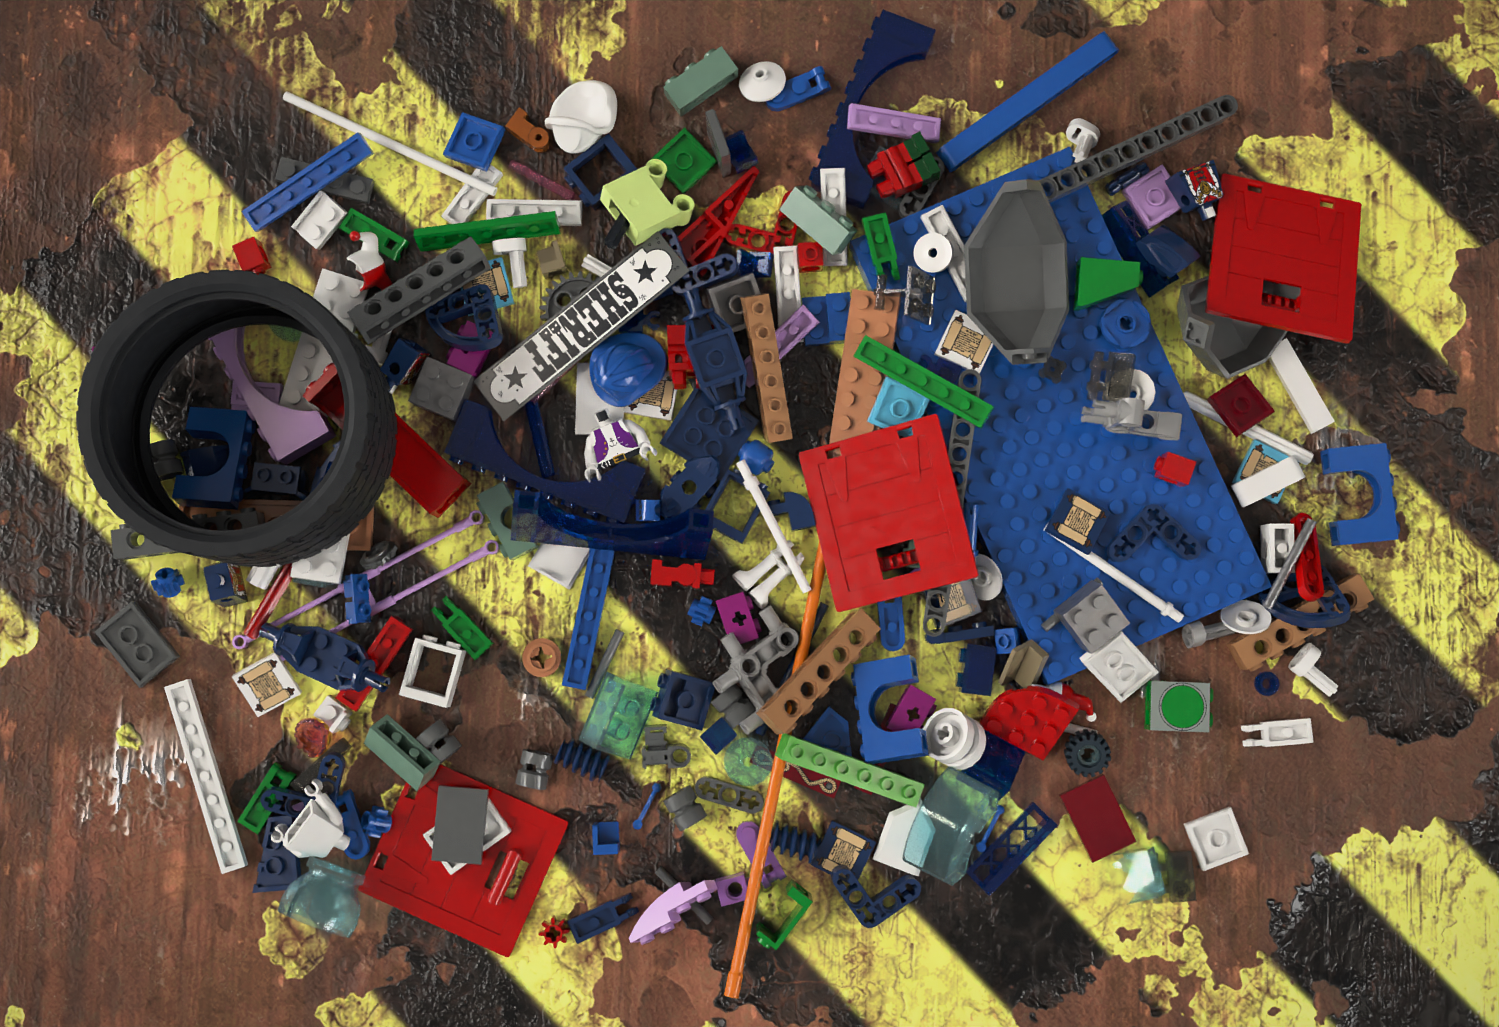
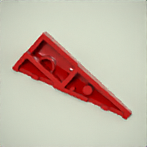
M755 166L748 170L678 236L689 268L710 260L716 255L759 173ZM708 269L701 270L699 276L703 277Z

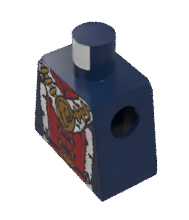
M1214 160L1179 171L1165 180L1167 187L1184 213L1198 209L1203 222L1216 216L1212 203L1223 197V191Z
M399 338L380 368L383 374L386 375L390 387L389 392L393 394L398 385H409L422 369L426 358H430L432 353L414 340Z
M216 562L203 568L211 602L224 608L248 602L240 566Z

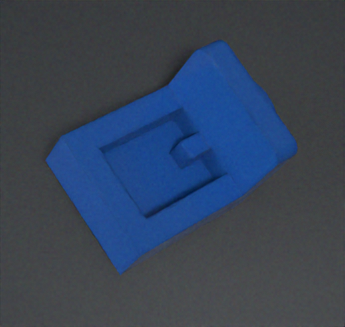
M1019 627L994 630L997 654L1011 653L1013 648L1021 645Z

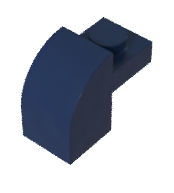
M784 492V503H780V499L767 502L774 516L788 514L791 532L816 526L812 507L800 494Z

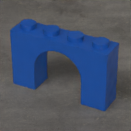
M190 407L186 424L187 432L193 438L227 442L230 450L229 458L221 470L209 476L176 475L172 499L180 506L238 510L239 502L243 500L244 496L242 485L243 479H246L248 474L246 463L248 456L252 452L250 441L252 434L256 430V421L250 418L246 410Z
M1387 444L1329 448L1320 451L1323 475L1338 473H1356L1361 475L1371 485L1374 496L1371 509L1363 517L1329 522L1331 545L1340 546L1398 540L1400 525L1395 515L1397 501L1392 492L1394 477L1389 468L1391 454L1389 449H1387Z
M909 654L853 664L854 672L851 673L853 685L856 686L857 696H854V703L856 709L859 710L860 720L857 721L859 734H862L863 744L860 745V752L865 762L878 764L929 756L925 730L915 728L887 732L881 728L875 715L876 703L884 691L895 686L919 682L916 658Z

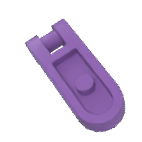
M747 820L738 826L736 836L752 864L760 827L755 822ZM770 845L764 867L771 864L774 870L768 874L763 871L761 883L765 889L772 886L771 883L777 879L781 881L787 877L774 852L771 851Z

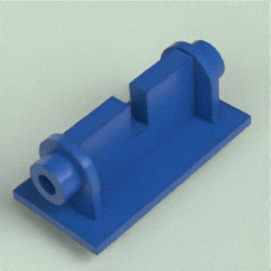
M367 574L346 575L343 581L345 598L352 597V602L345 603L346 620H349V624L371 622Z

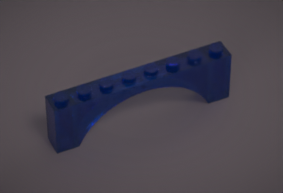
M884 9L880 17L875 16L871 26V30L874 31L871 39L867 37L862 48L865 54L862 60L858 59L853 70V73H856L853 81H848L844 92L847 95L846 100L838 105L835 114L838 116L836 124L831 123L826 136L829 138L826 146H821L818 154V159L821 160L818 167L813 166L809 176V180L812 181L811 187L821 193L820 169L845 168L846 203L863 210L873 188L874 181L862 167L855 151L853 132L847 129L849 105L851 103L859 104L870 86L889 70L905 63L925 60L936 32L933 28Z
M465 399L444 451L445 454L450 456L449 461L459 465L467 462L472 464V470L485 474L486 470L495 473L493 477L506 483L508 479L516 481V487L526 491L534 488L539 490L538 495L549 500H552L553 496L562 499L561 504L572 509L575 508V505L584 508L583 513L597 518L598 514L607 517L606 522L619 526L620 522L623 524L627 523L647 473L645 468L623 460L616 467L602 474L600 481H598L597 477L590 479V483L587 480L558 482L538 477L520 467L505 451L495 431L492 410Z
M515 490L511 540L705 560L713 534L714 511L689 508L677 516L657 522L615 524L594 521L568 513L550 503L540 492Z

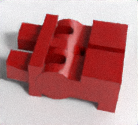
M667 325L669 376L672 379L674 389L687 388L686 379H696L684 345L685 325ZM696 379V388L700 389Z
M652 559L650 584L672 587V582H678L682 586H692L693 589H700V584H714L715 570L701 569L702 563H694V565L682 564L678 568L664 567L662 560Z

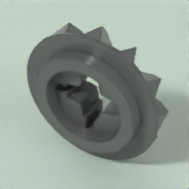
M392 541L379 542L371 546V551H365L360 564L366 570L376 569L378 566H383L384 563L389 562L390 558L395 556L398 548Z

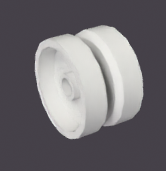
M943 708L936 711L927 720L923 728L926 731L929 756L953 769L964 770L973 766L981 758L985 750L986 735L984 728L978 721L954 708Z

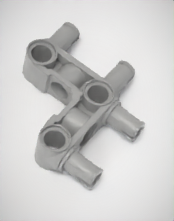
M1122 398V400L1116 403L1094 399L1092 407L1095 408L1083 407L1082 414L1085 415L1081 416V422L1103 424L1107 431L1113 433L1149 436L1163 440H1179L1182 414L1144 410L1145 401L1137 398ZM1143 417L1149 420L1150 426L1148 429L1142 427Z
M771 605L759 612V615L770 630L768 632L769 635L749 649H743L733 632L720 639L732 657L730 659L731 664L727 672L712 682L719 693H723L737 682L740 683L756 709L754 713L739 723L747 735L765 723L756 713L778 690L766 674L768 665L777 658L787 655L797 646L799 641L797 632L790 628L787 623L781 622ZM782 634H785L788 638L786 646L781 642ZM745 660L750 664V671L748 673L742 668ZM785 703V705H784V708H785V711H786V712H787V703Z

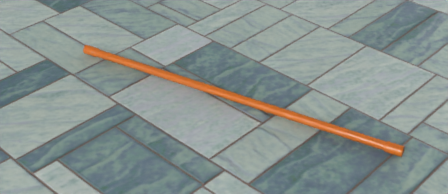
M820 542L818 544L810 583L811 590L808 592L792 674L807 659L826 570ZM787 701V713L790 714L792 705ZM779 734L777 747L779 745L782 734ZM777 756L774 757L734 955L724 992L725 996L731 998H739L743 968L786 761L781 760Z

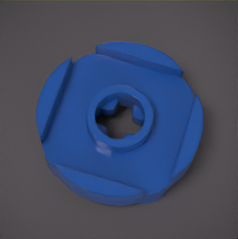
M1122 299L1113 302L1106 308L1100 319L1099 326L1105 340L1112 346L1123 350L1133 348L1147 338L1151 319L1149 312L1141 303ZM1121 318L1123 320L1129 319L1131 321V323L1129 324V327L1131 328L1130 330H1127L1126 328L1122 329L1120 327Z

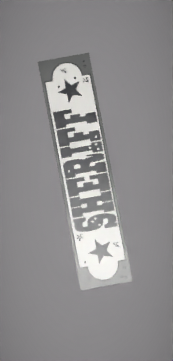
M657 231L473 382L502 420L505 421L690 270Z

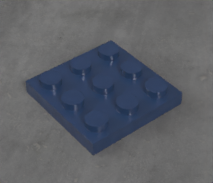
M695 386L660 441V444L686 461L702 456H715L720 461V472L717 480L721 482L727 469L733 464L738 456V452L752 434L759 420L740 409L746 426L738 427V429L731 431L725 410L714 411L715 406Z

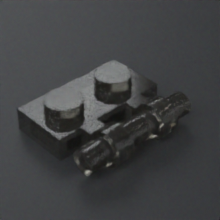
M1095 351L1094 358L1090 361L1089 367L1091 369L1090 382H1087L1086 390L1088 391L1087 400L1094 401V399H1097L1098 392H1103L1102 400L1116 403L1122 400V398H1130L1136 355L1110 352L1108 361H1103L1104 353ZM1106 370L1105 383H1100L1101 371Z
M1190 850L1165 852V862H1159L1157 852L1148 853L1149 862L1146 864L1147 871L1150 872L1151 885H1149V893L1152 894L1153 903H1163V893H1169V901L1172 903L1197 901L1192 852ZM1160 871L1167 872L1168 884H1161Z

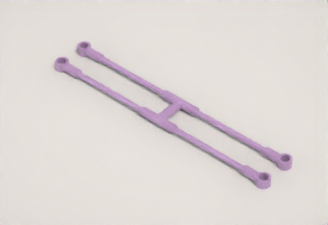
M474 510L469 514V517L454 524L452 528L396 556L389 562L384 563L383 566L366 570L360 574H367L369 580L388 567L455 532L459 533L474 524H482L485 516L479 510ZM476 513H479L481 516L478 522L473 520V516ZM488 540L483 547L470 553L463 560L377 603L369 589L371 616L470 562H475L489 554H497L500 550L498 546L500 544L495 540ZM490 543L496 544V549L493 552L488 549ZM344 584L338 585V588L270 624L276 627L339 593L343 594ZM349 620L329 631L337 633L352 624H349ZM236 635L232 639V645L236 649H245L254 639L246 635ZM239 638L244 640L242 646H239L237 643Z

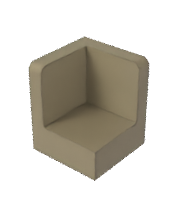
M557 240L552 241L553 246L537 251L540 268L545 279L568 272Z

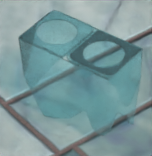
M1154 846L1112 854L1124 855L1123 858L1112 865L1128 873L1123 888L1135 894L1126 905L1156 899L1166 894Z

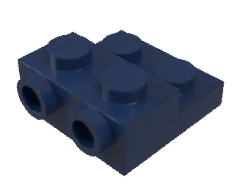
M666 669L665 674L661 673L658 678L657 686L660 687L658 697H653L650 710L653 711L652 716L703 730L715 689L713 683Z

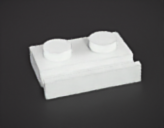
M320 190L291 227L299 232L315 249L321 250L341 225L348 212L324 191Z

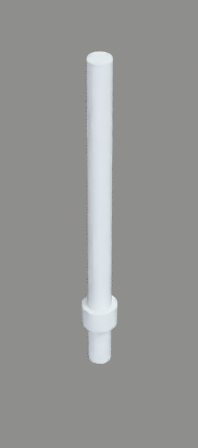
M745 459L736 463L745 480L743 482L747 491L750 490L802 593L810 591L811 587L758 486L760 483L756 475L753 476Z

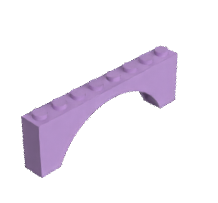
M245 326L224 331L209 338L216 346L213 348L214 353L226 365L224 368L226 375L230 380H234L237 385L235 388L237 395L242 401H246L248 415L253 421L256 420L259 425L257 431L264 441L267 440L271 447L268 449V452L274 461L288 465L336 437L329 421L321 412L299 411L280 406L268 399L256 386L245 361L243 343Z

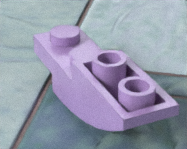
M704 880L693 887L690 882H679L668 889L640 917L629 937L630 943L640 942L641 945L653 941L655 934L659 932L664 934L675 928L674 924L681 921L679 914L691 909L690 904L695 901L701 903L712 897L710 893L718 890L715 881Z

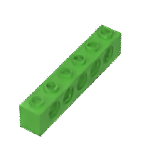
M782 734L775 756L781 760L917 808L925 785L916 779L867 763L791 734Z

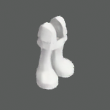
M787 540L790 548L794 546L790 540ZM776 545V549L770 551V554L761 563L751 570H739L732 575L735 581L745 591H748L766 572L777 565L778 569L748 593L750 598L761 609L767 606L768 595L772 589L788 575L793 574L788 564L781 558L783 554L778 545ZM800 552L795 556L799 566H801L805 559L804 555Z

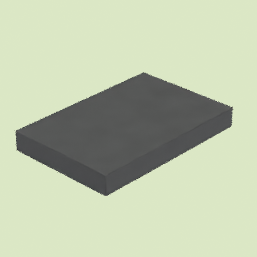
M711 109L705 111L707 135L721 175L724 178L731 174L730 151L716 111Z
M131 601L95 631L96 635L139 688H143L180 657L136 601Z
M438 786L432 861L482 864L489 789Z

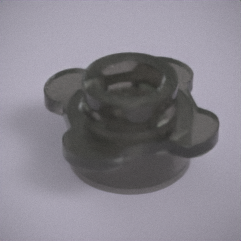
M1050 355L1048 362L1044 363L1038 374L1041 378H1048L1057 384L1062 380L1061 375L1067 368V364L1065 361H1060ZM1051 367L1055 369L1054 372L1050 370Z

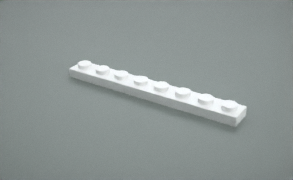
M191 679L166 686L164 689L221 873L224 874L248 865Z

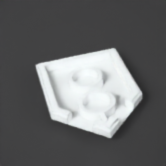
M921 798L917 808L905 805L889 812L872 859L919 876L935 832V828Z

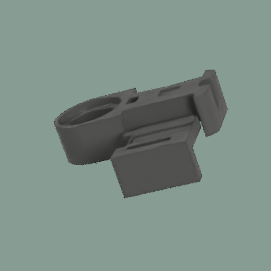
M667 724L645 725V745L642 748V767L644 769L647 768V765L668 764V768H682L690 762L691 751L687 745L681 743L667 744V741H664V733H667ZM652 730H663V732H650V731H652ZM677 749L684 750L687 753L686 760L683 762L676 761L673 758L674 751Z

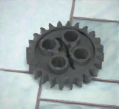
M579 271L578 276L575 278L572 272H569V279L567 280L564 276L560 275L561 283L558 284L553 280L552 284L555 288L553 290L546 288L545 290L549 296L541 297L546 305L539 306V309L546 313L541 315L540 319L548 321L565 307L559 305V300L562 297H570L572 301L600 277L592 281L591 273L584 278L581 271Z

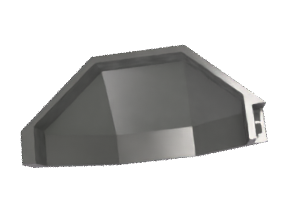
M1023 179L1004 182L964 245L967 316L1012 365L1047 363L1069 312L1067 241L1039 180Z
M1209 276L1181 286L1177 313L1182 337L1206 370L1229 379L1267 362L1288 331L1207 314L1205 306ZM1264 280L1262 293L1296 299L1300 296L1301 288Z

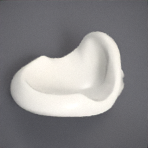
M586 80L570 85L557 97L552 105L549 117L545 119V127L553 130L555 140L561 149L574 154L585 152L600 140L602 134H607L613 129L617 116L615 91L604 82Z

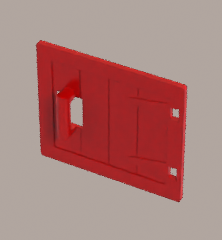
M1223 173L1220 177L1223 197L1217 200L1205 312L1207 314L1349 344L1353 336L1362 204L1356 201ZM1248 186L1260 188L1261 191L1260 193L1249 191ZM1320 201L1333 204L1332 208L1320 206ZM1263 281L1301 288L1300 296L1296 299L1262 293Z
M937 414L799 453L837 612L859 608L979 576L940 419ZM912 427L913 435L900 439L898 431ZM840 448L841 456L828 458L826 451ZM909 540L914 541L915 549L886 557H878L876 550L878 548ZM917 563L920 565V571L885 580L883 578L882 572Z
M440 764L434 778L418 790L415 799L407 797L411 786L407 782L405 783L391 814V828L387 833L382 834L358 890L504 957H509L565 834L569 821ZM438 786L489 789L488 797L512 831L483 852L481 865L466 864L450 875L441 861L431 860L432 848L423 836V834L435 826ZM502 851L507 853L492 888L485 887L487 879L499 852ZM381 853L388 856L383 869L376 867ZM522 860L529 864L512 899L505 896V893L519 862Z

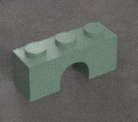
M501 482L477 495L479 502L476 504L482 515L487 514L490 523L487 524L492 535L494 537L498 536L502 544L498 546L505 558L509 557L510 560L514 561L539 547L527 525L517 529H509L504 521L506 512L517 505L506 483Z

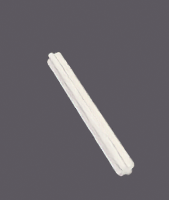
M1189 391L1183 393L1191 409L1227 426L1207 400ZM1258 425L1243 433V435L1253 440L1256 439L1289 457L1295 455L1297 461L1304 465H1308L1314 456L1311 451Z

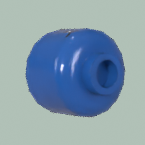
M759 440L747 441L738 452L739 462L745 459L753 475H760L762 472L768 473L775 463L772 460L773 450Z

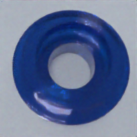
M1261 672L1254 680V687L1259 694L1271 696L1279 689V679L1272 672ZM1265 679L1269 681L1267 688H1264L1262 684Z

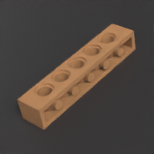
M762 293L740 297L764 440L772 443L793 439L769 294Z
M1351 574L1336 582L1340 591L1346 597L1351 612L1358 613L1369 607L1367 603L1374 600L1360 574ZM1324 590L1323 597H1331L1334 592ZM1304 600L1291 607V609L1307 613H1318L1320 605L1317 600L1314 602ZM1335 603V604H1334V611H1337L1338 613H1343V611L1340 612V611L1338 610V608H1337V606H1336V603ZM1273 617L1271 618L1270 626L1265 631L1257 634H1242L1226 643V646L1239 669H1249L1251 672L1262 667L1264 660L1268 658L1271 660L1276 659L1284 654V649L1290 646L1292 648L1298 647L1306 642L1304 638L1311 634L1317 636L1327 629L1304 627L1300 630L1295 625ZM1279 629L1284 634L1281 642L1276 639V632ZM1257 641H1260L1263 645V650L1259 654L1254 648Z
M862 608L852 610L756 714L775 734L790 733L797 726V719L801 715H807L813 709L812 703L817 698L820 699L830 690L828 686L831 682L839 680L846 672L844 668L849 663L853 664L862 655L860 651L865 646H870L877 639L876 634L881 628ZM851 632L856 637V641L854 644L851 643L849 639V635ZM835 649L840 653L839 661L834 659L833 652ZM819 666L824 670L822 679L817 674ZM803 683L808 687V694L806 696L801 692ZM787 701H789L792 705V711L790 714H788L784 708V705Z

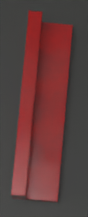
M391 616L366 652L369 658L375 662V672L383 675L413 631L398 616ZM367 686L360 692L355 690L340 691L336 699L356 712L360 709L373 688Z

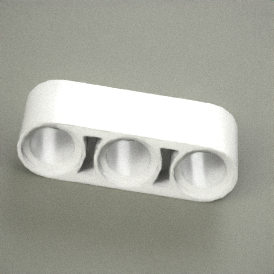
M1295 455L1231 485L1241 507H1245L1306 476Z

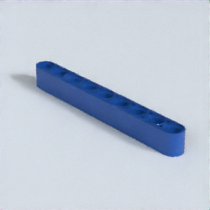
M1105 31L1101 32L944 144L936 152V155L943 161L949 172L955 171L1118 53V47Z

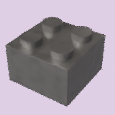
M748 273L704 289L710 307L714 308L715 313L731 326L733 333L746 328L740 297L760 294L753 273Z
M427 357L408 401L415 406L458 423L475 385L473 381L476 378L466 372Z
M1093 580L1089 581L1053 610L1080 648L1090 654L1094 653L1130 624L1103 585Z

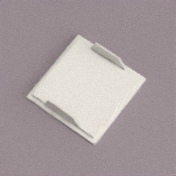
M551 525L528 567L570 590L589 557L591 546Z

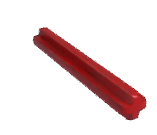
M293 563L282 566L244 630V634L254 640L258 638L259 631L263 629L261 628L262 625L268 621L292 580L290 574Z

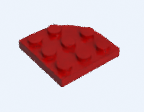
M1027 686V688L1017 690L1012 688L994 699L979 723L984 730L1044 761L1078 712L1080 704L1058 692L1040 686Z

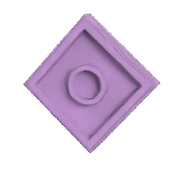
M1163 164L1121 191L1146 230H1149L1181 209L1165 183V180L1171 176Z

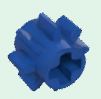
M168 567L157 571L155 574L156 580L151 581L153 589L157 591L158 596L163 595L166 598L178 595L181 591L180 586L185 584L183 576L179 574L178 569L173 570Z
M704 596L700 600L694 598L687 615L693 617L692 623L701 627L704 622L710 624L716 611V607L711 605L713 600Z
M372 806V811H365L361 818V827L365 829L364 833L376 838L381 837V832L387 833L392 825V817L388 814L389 811L379 806Z

